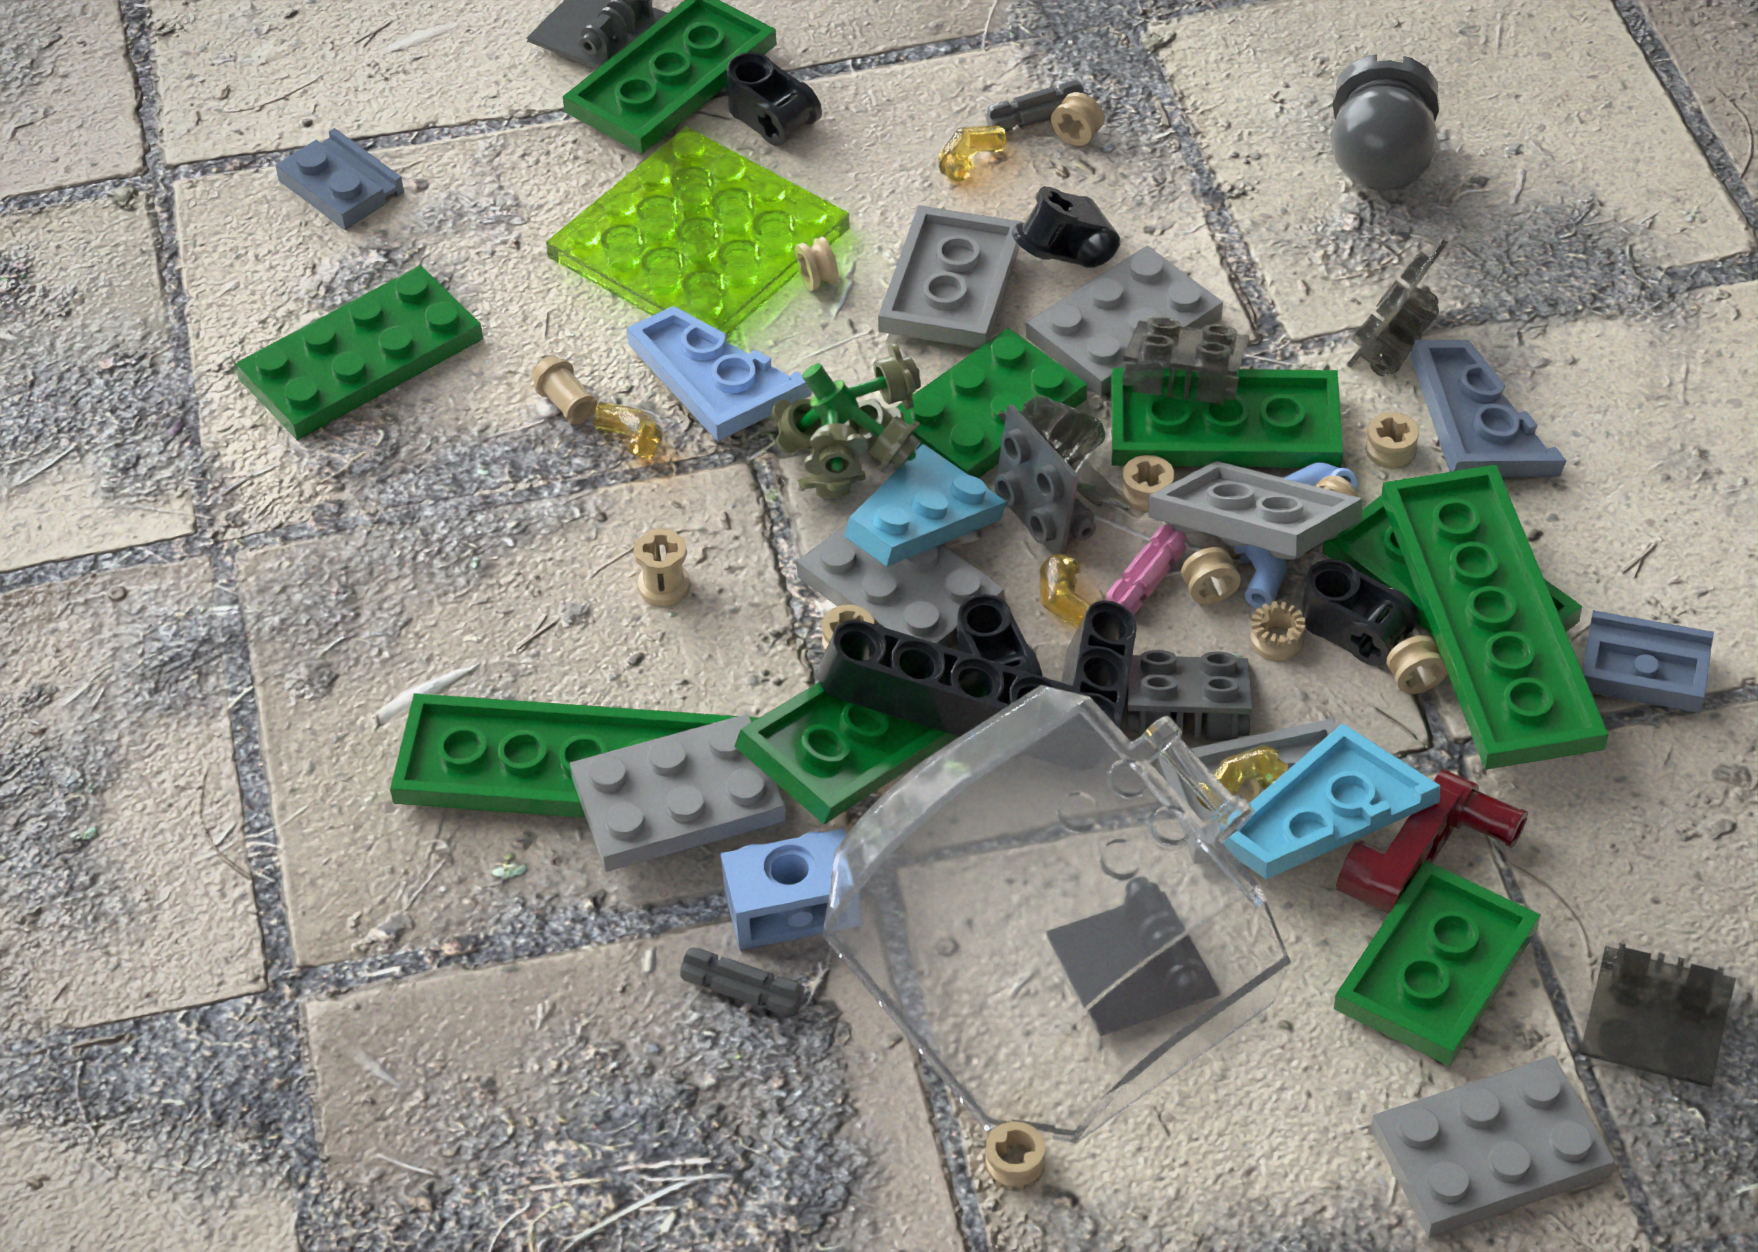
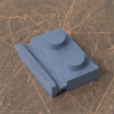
M333 128L329 131L330 138L322 143L317 139L275 166L278 181L342 229L346 230L386 204V197L392 193L399 196L404 193L400 175L336 128Z
M1593 610L1582 672L1593 694L1701 713L1705 698L1714 632Z

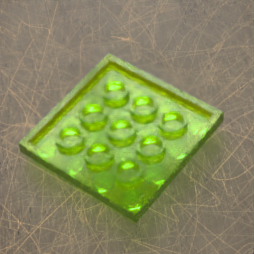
M686 126L546 241V246L550 259L651 316L675 306L720 330L727 336L799 273L794 250L795 245L805 243L811 247L813 246L814 239L824 237L829 245H832L850 229L847 211Z

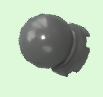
M1377 54L1368 55L1352 62L1339 74L1332 105L1335 123L1330 137L1335 161L1347 178L1366 188L1381 192L1408 186L1416 181L1429 167L1438 143L1435 126L1440 107L1438 81L1428 67L1407 56H1403V63L1392 60L1377 61Z

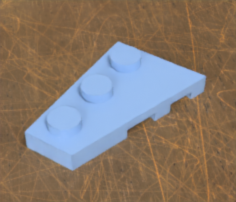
M675 306L627 328L629 346L717 442L771 416L773 406L780 400H787L793 404L797 400L805 399L812 395V391L803 380L802 374L796 371L790 376L772 367L770 357L755 349L748 354L726 342L725 333Z

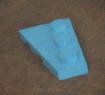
M922 444L915 451V459L912 461L907 460L900 469L898 468L850 516L844 537L888 567L1000 521L1006 501L989 490L983 481L966 474L932 449Z
M1342 723L1218 830V847L1267 880L1439 803L1440 785Z

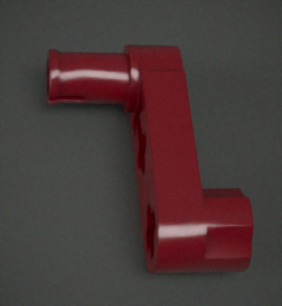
M1442 769L1433 780L1440 785V802L1410 815L1387 851L1363 840L1359 843L1355 842L1347 854L1339 873L1336 890L1389 914L1424 861L1434 862L1454 828L1460 829L1465 825L1512 848L1522 834L1527 822L1528 811L1522 808L1518 809L1479 791L1477 783Z

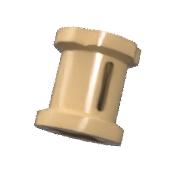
M664 528L650 530L644 536L638 538L634 545V555L636 563L642 567V572L637 581L639 595L644 601L662 607L671 606L682 601L688 595L691 587L689 573L682 565L687 556L685 539L677 535L675 531ZM660 545H664L666 549L664 561H661ZM659 574H663L664 590L659 589Z

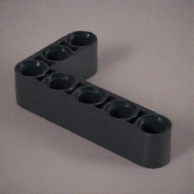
M1103 600L1090 605L1067 648L1062 680L1058 682L866 621L848 620L839 624L833 632L818 667L817 679L821 687L829 695L839 700L1069 771L1085 773L1093 771L1100 765L1122 723L1137 631L1136 621L1129 610L1116 602Z

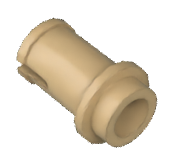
M549 356L535 366L532 373L535 391L542 397H549L570 424L578 425L583 423L594 414L598 402L574 376V368L569 361L559 359L556 356Z

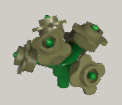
M896 343L888 345V357L874 361L875 379L847 387L843 380L832 381L823 366L817 363L810 366L802 374L803 380L814 394L811 400L800 399L793 404L787 400H780L773 406L772 416L777 420L779 435L776 438L778 448L786 454H792L796 450H809L812 453L804 461L809 477L798 480L800 488H816V495L822 498L835 499L848 495L851 484L866 479L865 471H862L861 462L859 461L861 454L866 451L868 456L881 461L877 468L880 472H883L885 468L887 469L891 463L900 469L907 460L912 461L915 459V449L921 441L913 436L920 423L915 420L913 424L908 425L904 422V414L897 407L886 409L876 399L864 400L859 403L856 400L858 397L879 390L888 405L901 401L906 410L914 407L912 395L913 392L921 387L920 370L911 356L902 358Z

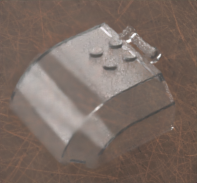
M1040 685L912 769L868 809L835 850L823 938L984 1130L992 1131L999 1125L1012 1121L1025 1122L1035 1127L1038 1131L1053 1133L1052 1140L1078 1143L1268 1009L1277 999L1291 964L1290 958L1260 884L1222 843V841L1239 831L1252 818L1255 809L1242 795L1233 796L1183 742L1180 738L1183 731L1169 716L1158 719L1141 737L1130 742L1091 697ZM1162 756L1214 815L1203 822L1150 763Z

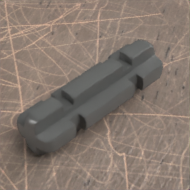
M1073 80L1059 84V88H1056V90L1053 87L1015 97L1014 101L1010 103L1005 100L991 104L985 111L988 127L993 134L998 135L1013 130L1012 127H1015L1016 124L1021 128L1051 119V114L1061 105L1066 96L1073 92L1084 93L1083 87L1079 81Z
M689 948L680 968V977L684 981L701 987H708L711 984V990L756 1006L763 1007L764 1004H767L768 1010L785 1016H795L804 998L805 987L799 982L779 976L774 979L773 973L729 958L721 957L718 960L717 954L700 948Z

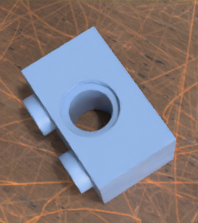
M845 828L827 832H810L798 838L764 845L751 844L738 850L721 853L724 892L740 951L863 925L862 887Z

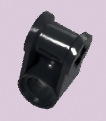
M747 52L734 56L729 61L727 66L729 111L734 118L741 120L754 129L768 143L774 146H781L789 140L790 133L804 123L812 125L821 118V103L813 89L805 82L797 80L774 64L767 56L761 53Z
M1043 186L1037 192V204L1026 221L1016 224L1012 230V236L1017 244L1031 255L1043 260L1055 259L1082 265L1086 268L1103 265L1117 253L1120 246L1118 233L1093 199L1087 196L1064 193L1047 186Z
M1333 559L1319 561L1310 568L1307 574L1301 606L1302 618L1305 617V628L1312 634L1323 637L1352 653L1353 656L1363 663L1371 666L1386 664L1387 656L1393 649L1396 641L1402 634L1412 632L1420 621V613L1414 602L1407 595L1368 577L1346 562Z
M980 594L966 599L960 605L957 614V650L1043 677L1035 652L1026 643L1011 613L1010 607L1004 600L995 595Z

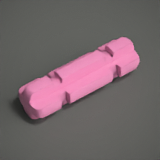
M1169 524L1159 527L1150 538L1152 543L1146 544L1121 574L1124 579H1118L1106 593L1107 600L1124 606L1134 616L1143 604L1141 600H1145L1150 596L1172 568L1169 564L1177 562L1185 552L1186 545L1184 542L1187 538L1185 533L1175 530Z

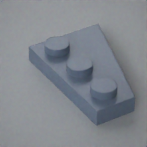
M1415 340L1410 358L1450 472L1497 465L1501 477L1561 476L1567 460L1556 447L1546 448L1535 434L1538 427L1537 423L1527 411L1519 413L1503 395L1505 384L1469 340Z

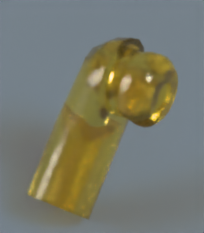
M995 125L958 128L939 153L938 166L940 172L953 182L966 180L970 176L967 170L973 169L971 159L975 153L1001 152L1004 149L1006 134L1003 127Z
M601 401L597 404L593 418L595 429L630 436L626 448L634 456L650 459L656 455L657 443L662 441L663 431L646 412L637 408Z
M1060 553L1053 554L1044 561L1039 570L1040 601L1045 609L1077 629L1088 607L1092 605V603L1075 593V584L1077 582L1075 573H1081V568L1074 557Z
M1264 745L1226 757L1196 791V797L1200 804L1209 811L1220 812L1243 784L1256 778L1259 785L1266 790L1289 770L1288 765L1278 758L1279 751Z

